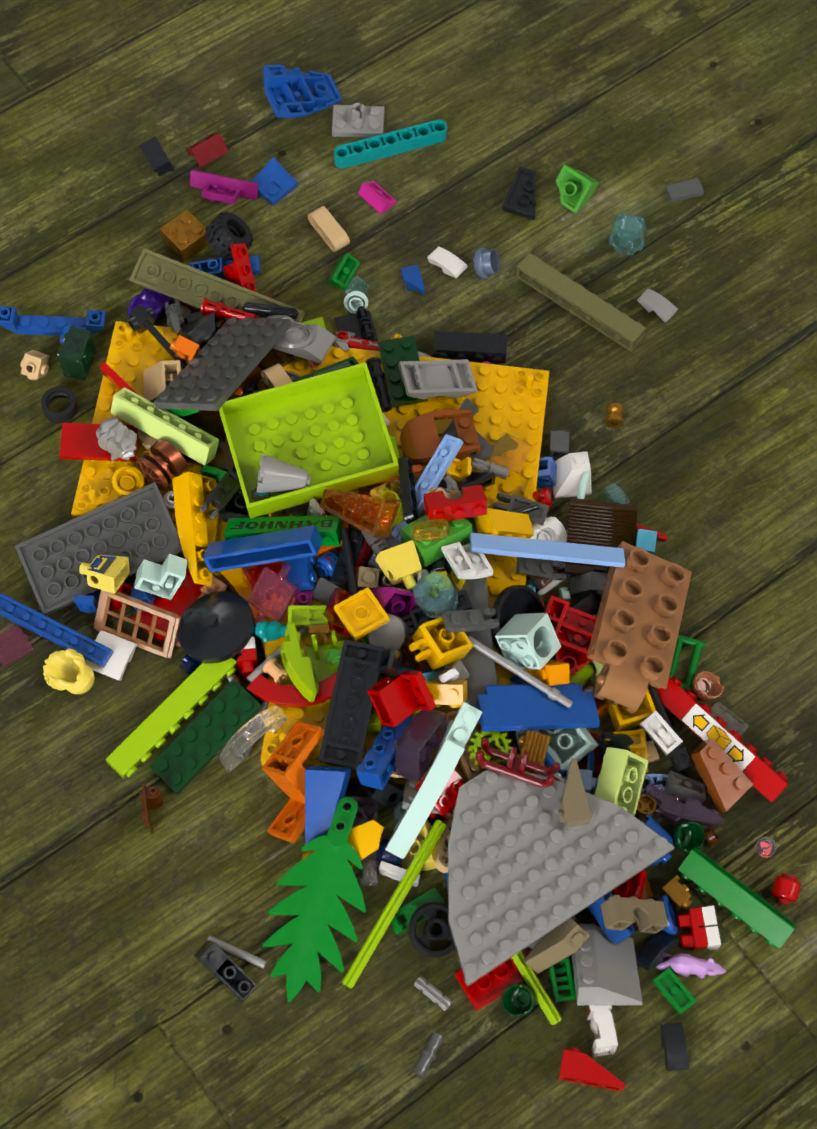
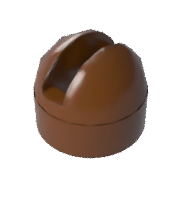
M712 828L704 832L705 839L708 840L707 846H714L720 842L718 835Z

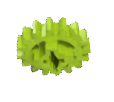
M481 728V734L475 732L474 738L470 739L469 743L471 745L468 747V751L472 753L469 758L476 759L477 749L482 750V738H488L491 747L510 754L512 749L509 746L512 740L505 739L507 736L506 732L501 735L500 731L483 732ZM484 752L485 759L489 761L497 759ZM500 759L491 761L503 766H507L508 763ZM475 760L474 765L476 766L479 764L477 760Z

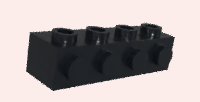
M434 331L433 358L468 359V361L477 363L492 362L494 364L506 362L507 335Z

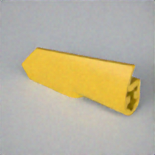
M375 820L351 829L347 842L355 849L360 860H363L379 849L384 827ZM317 850L305 852L302 855V860ZM348 860L351 867H353L354 864Z

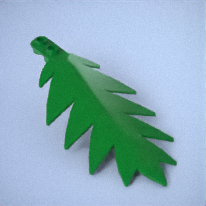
M344 797L338 802L327 836L317 837L301 848L303 852L317 851L311 853L292 867L277 882L278 886L306 887L294 892L268 911L269 915L297 916L276 931L263 944L264 948L292 944L278 960L270 975L274 978L287 974L286 991L289 1003L301 991L306 981L318 993L321 991V968L318 952L341 973L344 972L341 955L329 926L352 941H358L348 914L337 897H341L362 912H366L362 891L348 862L349 860L359 869H363L359 855L351 844L347 842L358 810L357 802L351 797ZM350 804V810H344V805ZM342 823L345 827L343 830H338L337 825Z

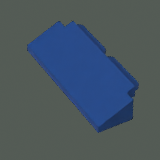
M576 683L549 686L551 688L555 687L560 691V694L573 701L570 708L556 700L552 701L541 690L533 685L526 684L488 685L485 688V693L477 696L475 705L476 709L482 711L478 721L483 732L599 728L600 721L593 691H583L582 684Z

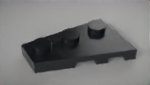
M519 166L502 206L503 211L535 220L536 171Z

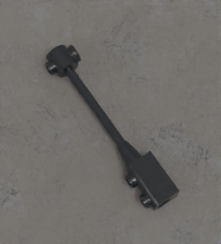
M142 305L134 308L129 315V319H127L130 327L135 332L139 329L141 331L148 330L174 360H180V367L184 369L188 363L175 356L173 350L170 349V343L153 326L155 323L154 317L156 316L151 307L145 309Z
M648 685V690L657 712L672 728L656 688ZM679 744L673 749V752L668 754L676 773L687 771L695 766L687 747L681 748Z

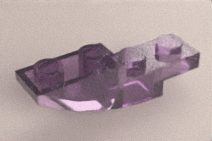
M656 784L646 785L641 793L642 795H650L658 804L655 812L677 822L692 821L699 823L701 826H717L724 820V818L719 816L720 813L712 808L707 809L702 806L699 800L688 797L682 803L680 798L673 794H666Z

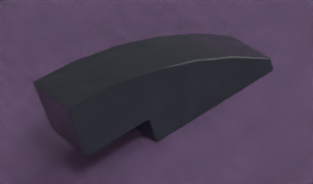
M394 648L381 651L377 670L381 672L380 675L392 678L397 677L400 673L402 653Z

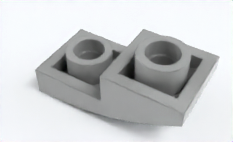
M648 288L637 299L649 313L653 310L664 322H667L678 310L669 300Z

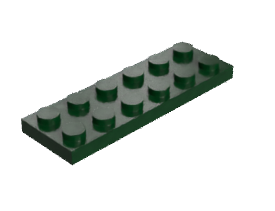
M233 679L151 763L150 767L175 793L179 794L263 706Z

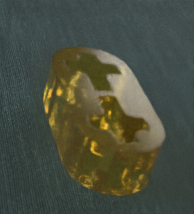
M444 519L416 522L411 527L412 538L416 541L445 538L449 534V523Z

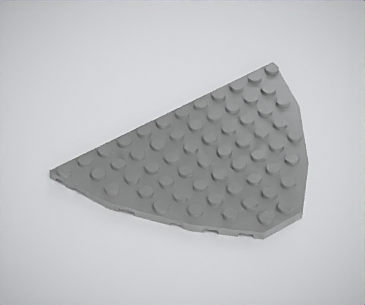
M487 769L460 786L448 842V922L457 948L466 985H471L671 852L674 846L621 806L587 792L585 793L592 815L590 823L565 829L563 822L560 823L558 818V810H560L565 783L556 779L552 786L542 788ZM524 772L540 779H547L546 776Z

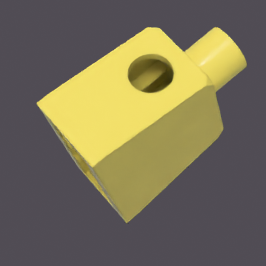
M413 540L379 552L375 561L392 585L403 582L409 591L418 587L415 577L422 570Z

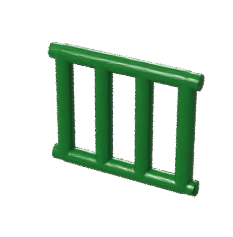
M678 634L669 676L672 678L675 675L682 644L693 646L694 649L685 684L682 683L681 687L686 691L690 689L694 693L692 682L695 677L701 650L706 646V642Z

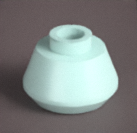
M355 290L345 296L344 306L348 312L355 314L360 306H364L367 309L368 298L361 291Z

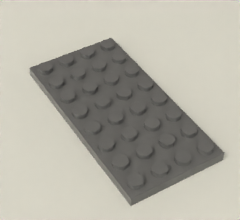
M235 317L229 318L217 333L208 340V343L199 350L198 354L189 361V364L179 372V375L169 383V386L159 394V397L154 401L155 407L158 409L218 411L292 326L290 319H251L248 317L237 320Z
M156 482L15 545L44 615L74 603L75 595L90 596L101 591L89 586L87 575L80 574L79 569L82 562L91 564L98 555L128 557L130 574L127 578H130L137 574V570L144 559L160 564L166 560L169 554L178 556L183 553L178 531Z

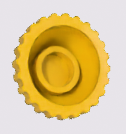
M122 466L113 474L111 483L117 493L125 496L143 488L145 479L139 469L132 466Z

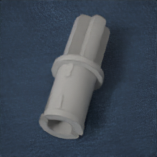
M473 458L471 462L473 469L482 472H494L497 477L505 480L508 476L509 468L494 464L493 461L490 463Z

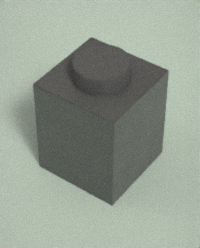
M563 430L551 431L549 457L557 460L569 454V432Z

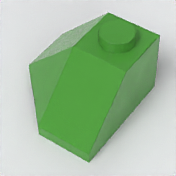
M567 165L563 166L556 179L557 187L560 190L561 204L574 213H577L586 204L599 184L597 180L586 173Z

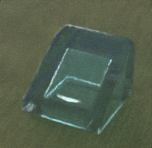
M356 275L351 279L344 293L348 294L358 290L366 295L370 285Z

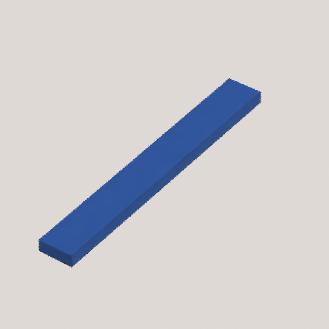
M0 593V615L65 649H75L83 655L84 659L102 668L106 666L114 653L112 649Z

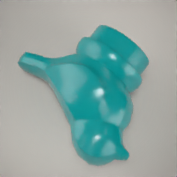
M259 621L255 628V635L263 639L264 643L277 640L281 636H285L287 624H280L277 621Z

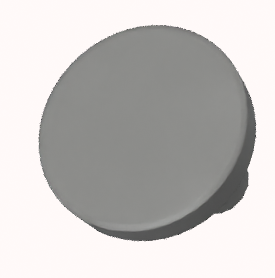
M387 614L390 621L368 633L370 645L384 647L385 650L394 648L400 651L408 636L406 625L397 615Z

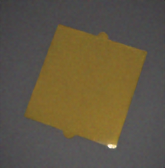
M502 432L498 442L494 444L495 448L489 460L520 474L524 463L528 461L527 457L532 445L506 432Z

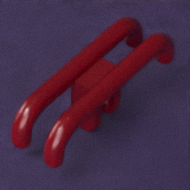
M488 738L481 739L482 750H477L475 755L477 762L486 769L542 788H547L554 784L556 779L554 774L560 769L558 762H554L552 767H546L528 761L529 752L527 751L523 753L522 758L517 757V748L512 747L510 754L496 750L489 745ZM484 752L494 758L508 762L507 767L485 759ZM526 768L549 776L547 779H540L526 774L524 771Z

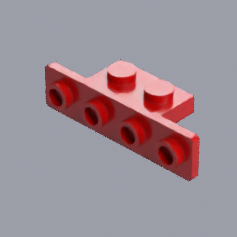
M246 244L231 245L234 263L223 267L226 281L257 292Z

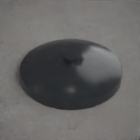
M509 586L502 590L495 600L493 608L496 610V615L491 617V619H498L500 624L497 628H491V632L498 653L503 656L495 635L515 614L545 613L539 596L528 586Z
M218 591L206 594L193 602L181 617L178 629L179 643L186 654L195 661L206 664L226 661L237 655L250 641L255 628L253 610L248 602L236 593Z

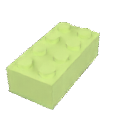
M607 747L594 796L621 806L635 817L649 761L628 750Z

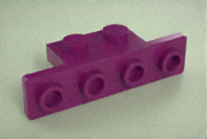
M198 170L191 171L190 186L203 189L202 198H207L210 201H221L225 204H236L239 197L253 200L258 198V183Z

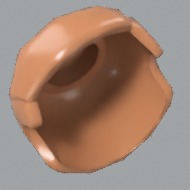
M702 671L695 675L692 682L693 691L701 700L711 701L721 696L724 690V686L720 684V677L713 675L709 671Z

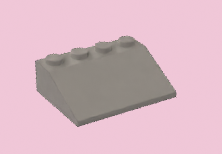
M579 924L590 937L572 954L577 1005H642L633 938L628 937L616 945L611 942L600 926L595 924Z

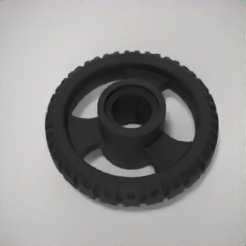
M430 902L420 906L411 916L408 925V933L412 945L421 954L429 957H442L448 955L456 948L451 929L447 928L443 920L437 919L436 913L438 910L444 911L447 914L449 911V906L440 902ZM423 914L428 921L423 927L424 936L417 937L416 925L418 919ZM433 924H437L440 927V932L437 936L431 933V926ZM444 937L450 940V944L443 949H429L431 941L440 940Z

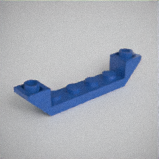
M0 306V326L16 334L60 336L65 326L86 327L88 337L102 330L105 325L106 311L87 310L86 318L18 315L16 307Z

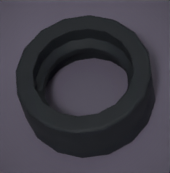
M63 386L49 389L41 399V406L45 417L55 423L70 421L78 411V404L74 393L69 388ZM56 398H67L70 401V406L62 412H53L49 409L50 402Z

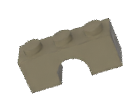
M613 895L600 905L605 929L624 930L636 921L639 932L656 934L669 926L664 903L661 901H654V899L643 900L637 899V897L624 898L620 897V895Z

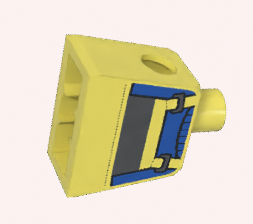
M98 555L91 564L82 562L79 571L80 574L87 575L89 586L115 594L130 574L129 558Z

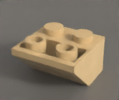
M180 360L160 361L143 371L145 399L150 402L155 401L159 394L169 386V383L179 375L181 371Z

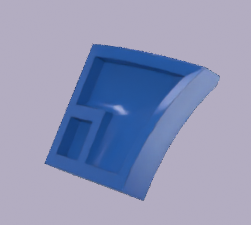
M274 157L251 180V182L258 183V194L273 206L298 187V181Z

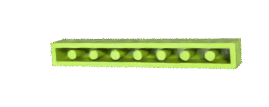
M230 658L219 663H202L105 759L106 763L123 779L126 776L130 778L137 771L136 766L141 761L145 763L152 756L150 752L155 747L159 749L166 742L165 737L169 733L174 734L180 728L179 723L184 718L188 720L195 712L193 709L198 704L202 706L209 698L207 695L212 690L216 692L223 684L221 681L226 676L230 678L236 672L237 662Z

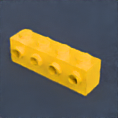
M440 679L426 681L428 689L433 695L436 707L449 705L451 708H459L463 702L468 700L467 680L456 679L452 682L448 680L444 683Z

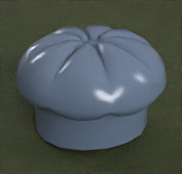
M483 247L475 251L473 263H475L474 269L476 274L482 279L489 278L491 274H497L500 267L497 251L495 249L486 250Z

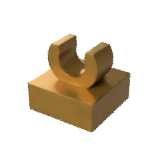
M309 625V634H315L316 637L321 635L324 638V643H327L328 639L324 633H330V626Z

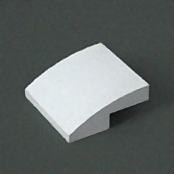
M460 542L441 547L457 578L479 579L493 576V569L483 553L471 552L470 544L462 546Z
M101 630L95 641L112 649L114 653L104 668L88 660L85 661V664L96 672L121 681L128 662L132 660L137 644Z

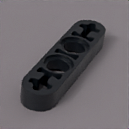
M405 456L398 458L403 516L406 523L409 524L419 518L413 464L410 457Z

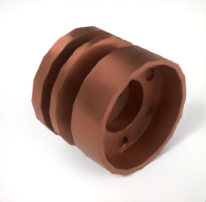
M159 439L151 446V453L145 452L143 457L136 461V465L151 484L156 482L159 489L165 490L173 482V476L181 475L188 465L184 457L173 445L164 439Z

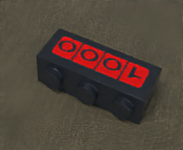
M350 527L349 538L356 574V568L368 566L373 550L362 535V529ZM342 547L330 582L343 590L350 591Z

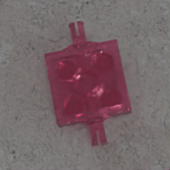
M283 564L279 573H275L268 567L264 568L247 600L259 612L255 618L256 624L259 621H263L265 616L281 622L288 610V606H290L299 587L286 578L291 569L287 564Z

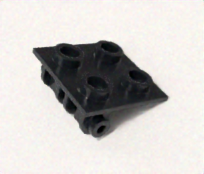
M364 306L358 307L355 314L335 317L338 332L355 333L354 337L378 341L370 310L367 311Z

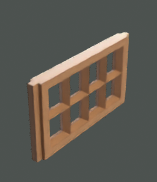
M101 590L93 629L98 632L101 630L136 643V647L171 659L181 617L123 593L116 592L114 594ZM111 598L122 602L120 614L109 610ZM126 604L138 608L135 620L124 616ZM142 610L153 614L151 626L139 622ZM108 614L119 618L117 630L105 626ZM157 616L169 620L167 632L155 628ZM123 620L134 624L132 636L121 632ZM138 626L150 630L147 642L136 638ZM154 632L165 636L163 648L151 644Z

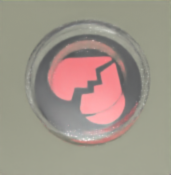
M765 836L757 841L755 850L760 857L770 858L775 854L777 845L772 838Z

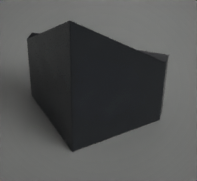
M215 311L191 321L177 333V336L181 335L199 344L201 350L208 343V340L215 335Z

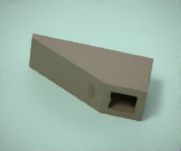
M362 566L356 568L357 589L369 587L370 590H373L374 587H396L407 590L403 582L392 585L381 569Z

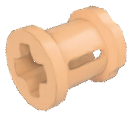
M271 658L264 665L263 672L269 673L274 678V681L280 684L287 678L288 674L286 669L277 663L278 660L276 658Z

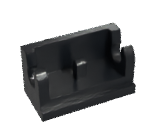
M155 136L139 145L155 173L158 172V176H163L175 170Z

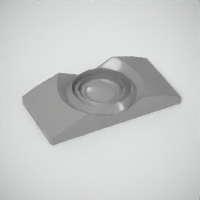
M270 315L266 318L290 319L292 326L273 346V349L322 364L336 340L335 335L316 324L304 325L285 315Z
M468 359L401 361L398 364L407 396L425 400L436 396L458 398L477 392Z

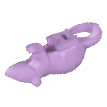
M684 953L675 955L663 954V958L670 957V959L656 966L659 970L671 968L673 973L688 977L691 974L696 975L700 979H703L706 974L714 976L726 973V970L718 963H715L713 958H709L707 961Z

